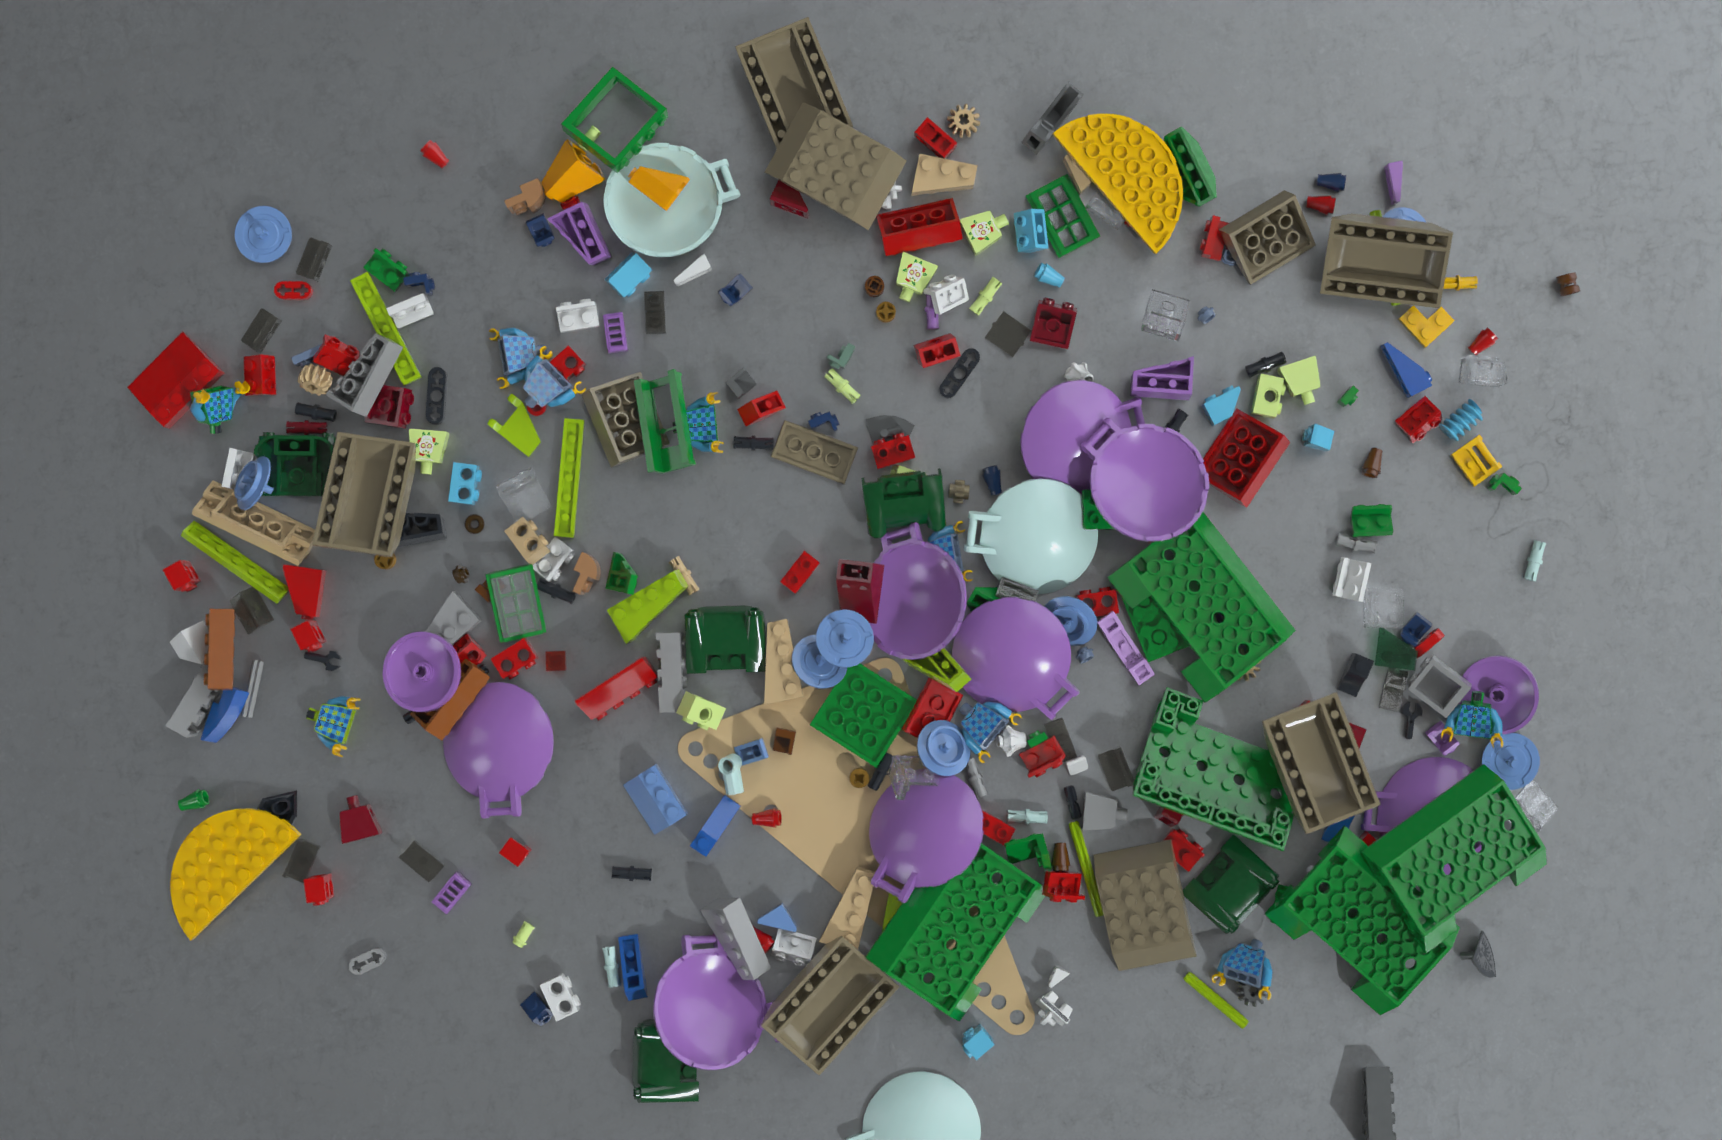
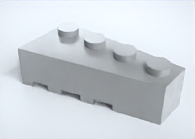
M375 333L360 352L361 356L357 361H353L349 365V371L344 377L340 376L336 381V387L333 390H329L326 396L350 411L367 417L403 347Z
M452 591L425 632L437 634L453 646L466 633L468 634L477 626L482 619L457 591Z
M656 633V640H659L656 650L659 661L657 674L658 681H660V685H658L659 713L677 712L684 696V688H687V676L683 675V668H686V656H683V648H686L685 637H682V633Z
M204 661L200 666L202 669L193 678L190 688L166 724V727L186 738L197 736L209 715L212 703L216 702L222 691L208 690V685H204V673H208V665H204Z
M717 898L700 909L743 980H755L771 968L740 898Z

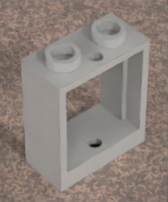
M1433 655L1430 659L1426 658L1420 665L1422 669L1418 674L1413 673L1407 681L1410 683L1408 690L1447 718L1471 689L1472 684ZM1433 666L1460 685L1443 706L1416 687Z

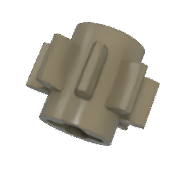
M955 480L954 484H949L948 498H952L953 503L963 504V499H969L970 485H965V480Z

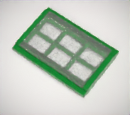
M1068 174L1026 195L1032 209H1044L1047 238L1058 259L1100 237Z
M532 564L485 574L500 643L547 632Z

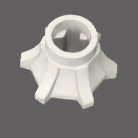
M1073 362L1064 375L1067 381L1085 380L1094 382V377L1088 371L1085 362L1079 365Z
M1006 725L1004 731H1001V735L996 737L997 747H1001L1007 757L1011 756L1016 750L1025 748L1027 744L1026 734L1013 730L1009 725Z

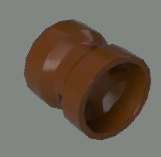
M1576 272L1556 277L1557 283L1561 286V296L1580 292V287L1576 283Z
M871 276L866 280L865 292L867 295L876 298L884 292V282L879 276Z

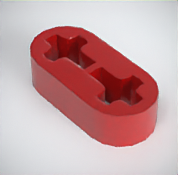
M281 281L274 286V293L282 300H307L311 298L313 288L304 281ZM285 285V288L291 289V292H285L283 296L279 289H282ZM302 286L308 289V292H305L304 296H302L300 292H296V289H302Z
M1439 627L1424 637L1416 647L1410 650L1411 654L1418 659L1445 636Z

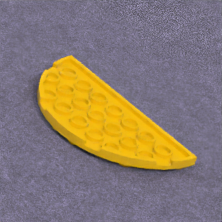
M1116 114L1087 115L1070 121L1053 132L1052 135L1150 250L1157 254L1171 237L1179 220L1183 201L1182 178L1176 165L1177 162L1166 143L1146 125H1142L1132 120V118Z
M238 808L220 812L207 818L187 835L173 862L170 893L176 918L190 941L195 939L302 835L293 825L264 810Z

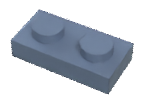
M322 344L291 357L293 364L298 367L301 366V368L312 364L313 357Z

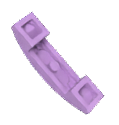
M1111 611L1097 621L1110 645L1138 685H1141L1155 675L1114 611Z

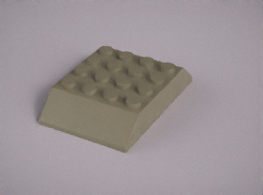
M809 17L735 46L776 149L803 102L853 127Z
M803 102L767 166L765 173L869 230L907 160L824 111Z
M1354 213L1332 217L1320 294L1440 308L1453 232L1429 222Z
M337 432L312 545L392 557L400 543L416 464V444Z
M1337 692L1262 721L1266 744L1292 811L1305 834L1381 805Z
M1172 840L1094 854L1095 878L1112 955L1118 970L1122 971L1197 957Z
M840 936L824 945L775 999L768 1009L761 1027L820 1076L896 992L899 985L868 961L843 936Z

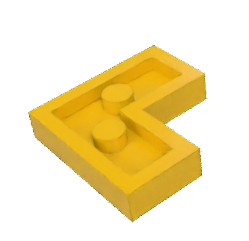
M1414 305L1398 319L1424 348L1455 321L1442 306L1426 319Z

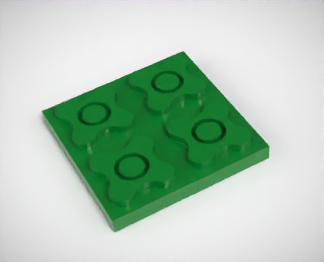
M1191 581L1189 589L1192 592H1196L1198 584L1195 581ZM1151 596L1132 609L1122 598L1148 663L1189 647ZM1214 614L1213 619L1216 623H1218Z
M858 664L847 667L844 678L833 687L810 723V726L869 764L877 767L908 719L917 699L864 665Z

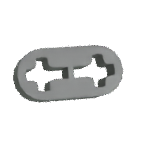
M373 948L353 958L349 963V970L354 975H361L384 963L386 953L381 948ZM373 952L381 955L379 958L380 962L377 960L369 961V958L374 956ZM356 960L358 961V963H361L363 961L366 962V964L361 967V971L359 970V968H354Z

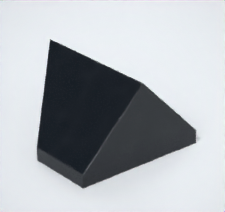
M297 790L262 798L257 809L270 812L272 815L284 819L293 825L297 818Z

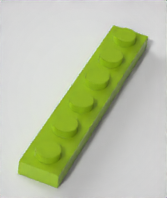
M369 272L350 280L376 333L403 347L394 364V368L403 386L422 378L392 317L389 316L387 307Z
M564 418L554 536L574 538L585 420Z
M195 520L182 531L181 537L276 604L289 593L287 585Z

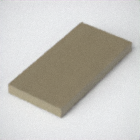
M784 420L771 457L845 485L858 447Z

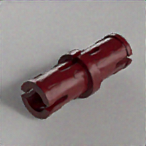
M309 420L304 422H286V427H294L287 428V434L301 433L309 436V434H322L328 431V428H326L328 427L327 422H310Z

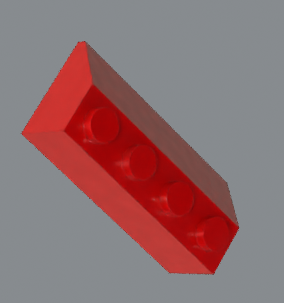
M953 198L881 213L876 216L886 256L934 247L939 244L952 243L963 239L960 220Z

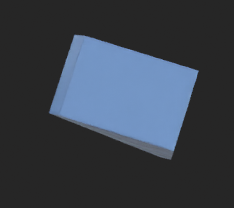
M763 738L734 747L735 753L742 760V766L769 757Z
M783 903L758 918V924L792 932L797 930L796 923Z

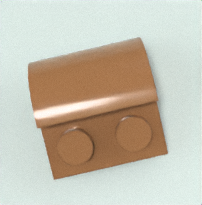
M536 178L520 185L521 194L504 200L512 214H522L527 211L528 207L534 214L544 205L546 195L544 194L542 183Z
M581 552L574 567V570L579 572L580 576L573 592L584 595L586 592L589 593L593 582H591V578L600 580L601 568L593 556Z

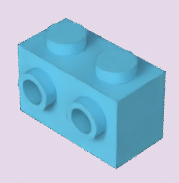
M1028 209L1014 213L1018 252L1032 253L1049 249L1044 209Z
M631 252L604 280L619 296L625 298L626 296H631L636 291L635 287L640 282L644 283L650 277L649 273L652 269L637 253Z
M981 1024L974 1029L970 1027L963 1034L962 1047L969 1058L974 1057L977 1060L995 1045L993 1038Z

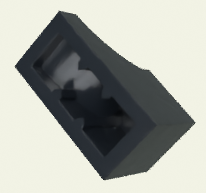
M1352 653L1337 690L1357 697L1361 686L1368 678L1374 661L1357 653Z

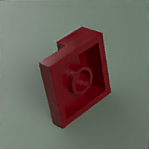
M1051 298L1039 300L1030 341L1068 349L1077 315V308L1074 307V304L1070 302H1063L1062 305L1056 304L1055 300Z
M383 385L364 422L406 429V426L411 421L409 408L414 402L412 390Z

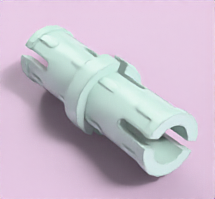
M1534 540L1530 557H1527L1528 565L1524 579L1536 582L1539 567L1543 564L1542 556L1546 543Z
M1025 809V811L1007 810V823H1025V825H1029V823L1047 824L1048 815H1046L1047 811H1030V809Z
M615 946L603 947L604 970L607 972L608 987L621 986L618 972L620 966L616 960Z

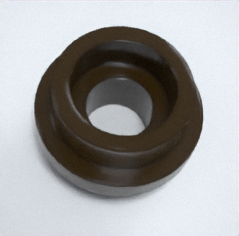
M472 514L466 518L465 528L469 533L478 534L484 529L485 522L480 515ZM474 520L478 522L476 528H473L471 525Z
M459 564L452 570L453 577L458 584H465L469 581L470 573L465 566L463 567Z

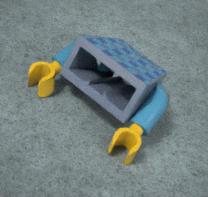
M491 328L489 332H496V336L489 339L494 342L498 341L504 376H507V378L499 377L496 381L503 379L505 385L499 388L504 389L509 386V383L514 384L525 379L527 365L536 356L540 355V348L545 345L535 346L534 337L528 336L527 333L517 328L500 329V331ZM547 349L543 352V355H547Z
M546 346L540 348V355L536 356L526 367L523 388L529 395L524 402L530 408H534L536 404L541 407L546 405L550 407L564 405L573 399L575 394H582L586 390V388L582 391L576 389L577 385L582 382H576L574 388L570 389L572 385L548 361L552 357L553 352L550 351L548 355H543V352L547 349Z
M958 521L954 526L949 525L945 526L941 531H934L928 537L927 542L937 545L946 551L957 563L960 571H963L964 581H972L973 579L965 578L967 572L973 571L963 570L958 534H962L966 529L960 531L957 525L964 522Z
M978 702L974 707L964 703L959 709V712L965 716L961 721L965 743L974 754H978L981 763H985L981 758L983 754H987L990 758V753L986 749L1010 721V723L1018 725L1013 722V717L1018 716L1022 718L1020 714L1012 713L1010 709L1000 703L985 702L982 705Z
M1253 939L1250 945L1239 943L1236 948H1232L1224 953L1217 968L1218 974L1212 976V982L1216 983L1217 978L1220 977L1219 986H1224L1226 977L1260 988L1262 985L1263 989L1259 991L1258 996L1262 999V993L1266 991L1268 992L1267 1000L1269 1001L1272 997L1269 987L1271 986L1273 971L1270 960L1266 958V951L1261 949L1263 946L1262 942Z

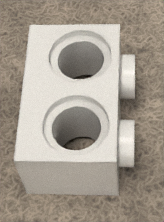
M564 973L539 985L556 1022L579 1011L581 1002L577 994L573 995L571 987H573L572 982L568 976L565 977ZM553 983H560L562 985V991H554L552 987ZM562 1001H568L571 1004V1008L564 1010L561 1007Z

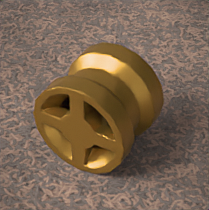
M885 301L878 305L876 315L881 322H891L895 317L896 309L892 303Z
M394 553L392 557L375 555L374 562L380 569H391L396 564V556Z
M856 768L850 773V783L855 788H863L868 784L869 774L865 769Z

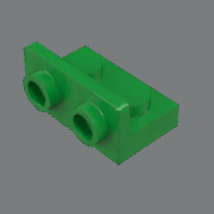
M375 248L373 250L375 253L363 268L396 293L404 282L403 277H408L407 266L399 260L396 263L390 259L392 255L383 248L381 251Z
M1392 505L1353 506L1350 515L1353 537L1393 535Z

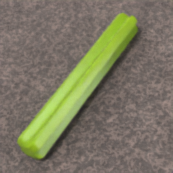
M1186 973L1183 978L1185 982L1241 1029L1247 1026L1249 1021L1193 973Z

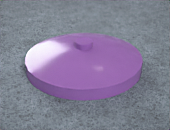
M414 632L400 638L388 651L383 665V681L389 696L399 706L416 712L432 711L446 704L456 692L461 677L460 660L454 647L443 637L429 632Z
M1500 655L1488 656L1473 663L1462 676L1472 686L1459 704H1462L1464 700L1471 701L1472 691L1484 692L1483 703H1490L1492 708L1497 711L1502 721V734H1510L1523 728L1534 716L1539 702L1538 684L1532 672L1518 660Z

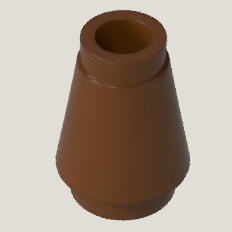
M1371 448L1361 468L1364 476L1377 478L1378 474H1381L1383 452L1381 449Z
M1054 843L1051 863L1053 871H1069V866L1071 865L1066 843Z

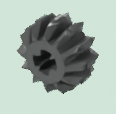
M1237 981L1236 984L1241 988L1236 989L1235 992L1241 994L1238 997L1240 1001L1245 999L1244 1004L1246 1006L1251 1002L1252 1006L1256 1007L1257 1000L1261 1004L1264 1003L1258 996L1259 991L1263 989L1262 985L1260 988L1255 987L1257 991L1251 994L1248 990L1251 985ZM1263 992L1262 996L1267 998L1268 994Z

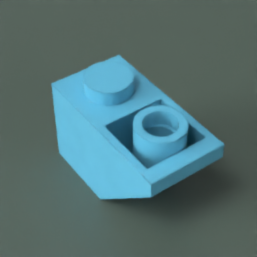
M1232 385L1222 390V395L1216 397L1214 394L1204 399L1206 403L1201 406L1211 426L1233 415L1241 391L1239 386L1234 388Z
M1318 424L1309 426L1303 432L1302 441H1305L1304 446L1329 451L1334 430Z

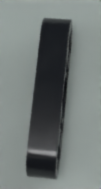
M969 348L965 350L941 383L939 392L943 398H953L980 360V354L976 349ZM967 353H974L976 361H970L968 367H971L970 370L966 366L959 364L961 361L965 364L968 358L966 356ZM962 368L965 371V377L957 379L954 376L955 369ZM951 377L953 381L960 384L959 386L954 384L951 389L954 392L946 395L944 394L945 389L943 386H949L951 381L948 379Z
M440 367L432 368L428 374L426 419L434 425L441 424L445 419L447 373ZM437 371L443 375V378H439V385H443V388L432 387V384L436 385V379L433 378V375L437 374ZM436 390L442 393L441 400L437 402L431 398L432 392ZM431 403L441 405V408L437 407V413L440 414V417L436 418V421L430 417V414H433L435 407H430Z

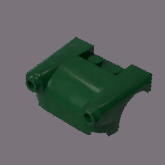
M263 432V436H259L258 444L255 445L254 455L256 458L265 456L269 459L271 469L267 485L273 487V492L271 494L263 492L261 496L323 497L336 440L334 433H322V437L275 435L274 432Z
M941 468L938 469V474L926 475L925 472L921 471L881 475V477L877 478L878 481L865 483L864 478H861L868 535L873 538H882L887 533V528L910 526V524L915 522L919 525L927 524V527L932 531H941L946 526Z
M745 605L705 606L698 609H690L685 613L687 674L706 673L707 670L746 669V672L766 671L764 612L759 608Z
M1234 834L1220 848L1221 851L1196 879L1193 878L1183 889L1184 897L1225 934L1229 932L1233 934L1239 925L1269 894L1271 889H1274L1280 882L1278 880L1279 874Z
M647 1019L643 1023H638L637 1027L634 1028L632 1080L634 1099H637L638 1103L699 1101V1081L696 1080L697 1068L683 1063L666 1048L657 1032L654 1019Z

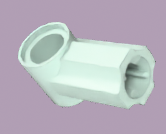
M734 753L722 758L718 763L719 771L723 774L726 795L744 792L740 771L742 760L739 755ZM728 760L732 763V768L728 765Z

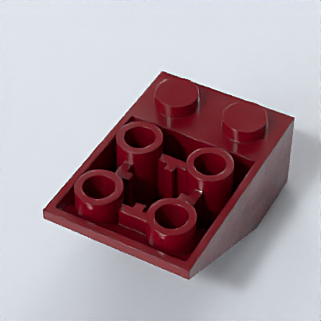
M844 559L838 560L836 582L840 610L857 612L869 623L877 624L884 565Z

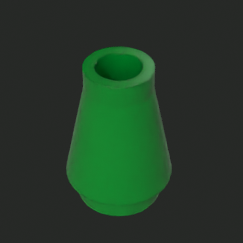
M197 789L183 799L178 800L179 809L185 811L205 808L210 802L209 795L206 790Z

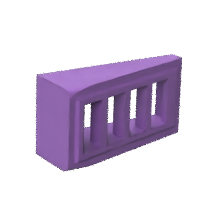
M1403 161L1388 163L1384 167L1392 205L1397 204L1401 199Z
M623 312L603 315L608 353L628 351ZM619 318L620 322L615 323L608 322L610 319ZM620 326L621 328L620 330L610 331L609 327ZM621 334L622 337L611 338L610 335ZM622 341V345L612 346V342Z
M457 871L433 899L432 903L447 915L472 883ZM455 880L463 886L462 890L453 883ZM450 886L454 888L458 892V895L454 894L448 888ZM447 892L454 900L451 901L444 893ZM442 898L449 904V906L446 907L445 905H443L439 901V899Z

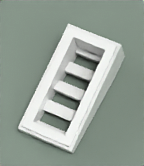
M705 254L701 255L674 279L676 286L679 287L712 270Z

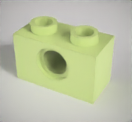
M1265 374L1258 375L1250 414L1273 419L1276 418L1277 414L1280 415L1282 403H1279L1280 397L1284 395L1286 384L1283 383L1284 378ZM1269 391L1273 394L1274 399L1272 402H1268L1265 399V392Z
M686 691L676 713L683 716L682 720L693 725L695 721L698 723L697 726L702 729L708 730L710 727L717 730L726 708Z

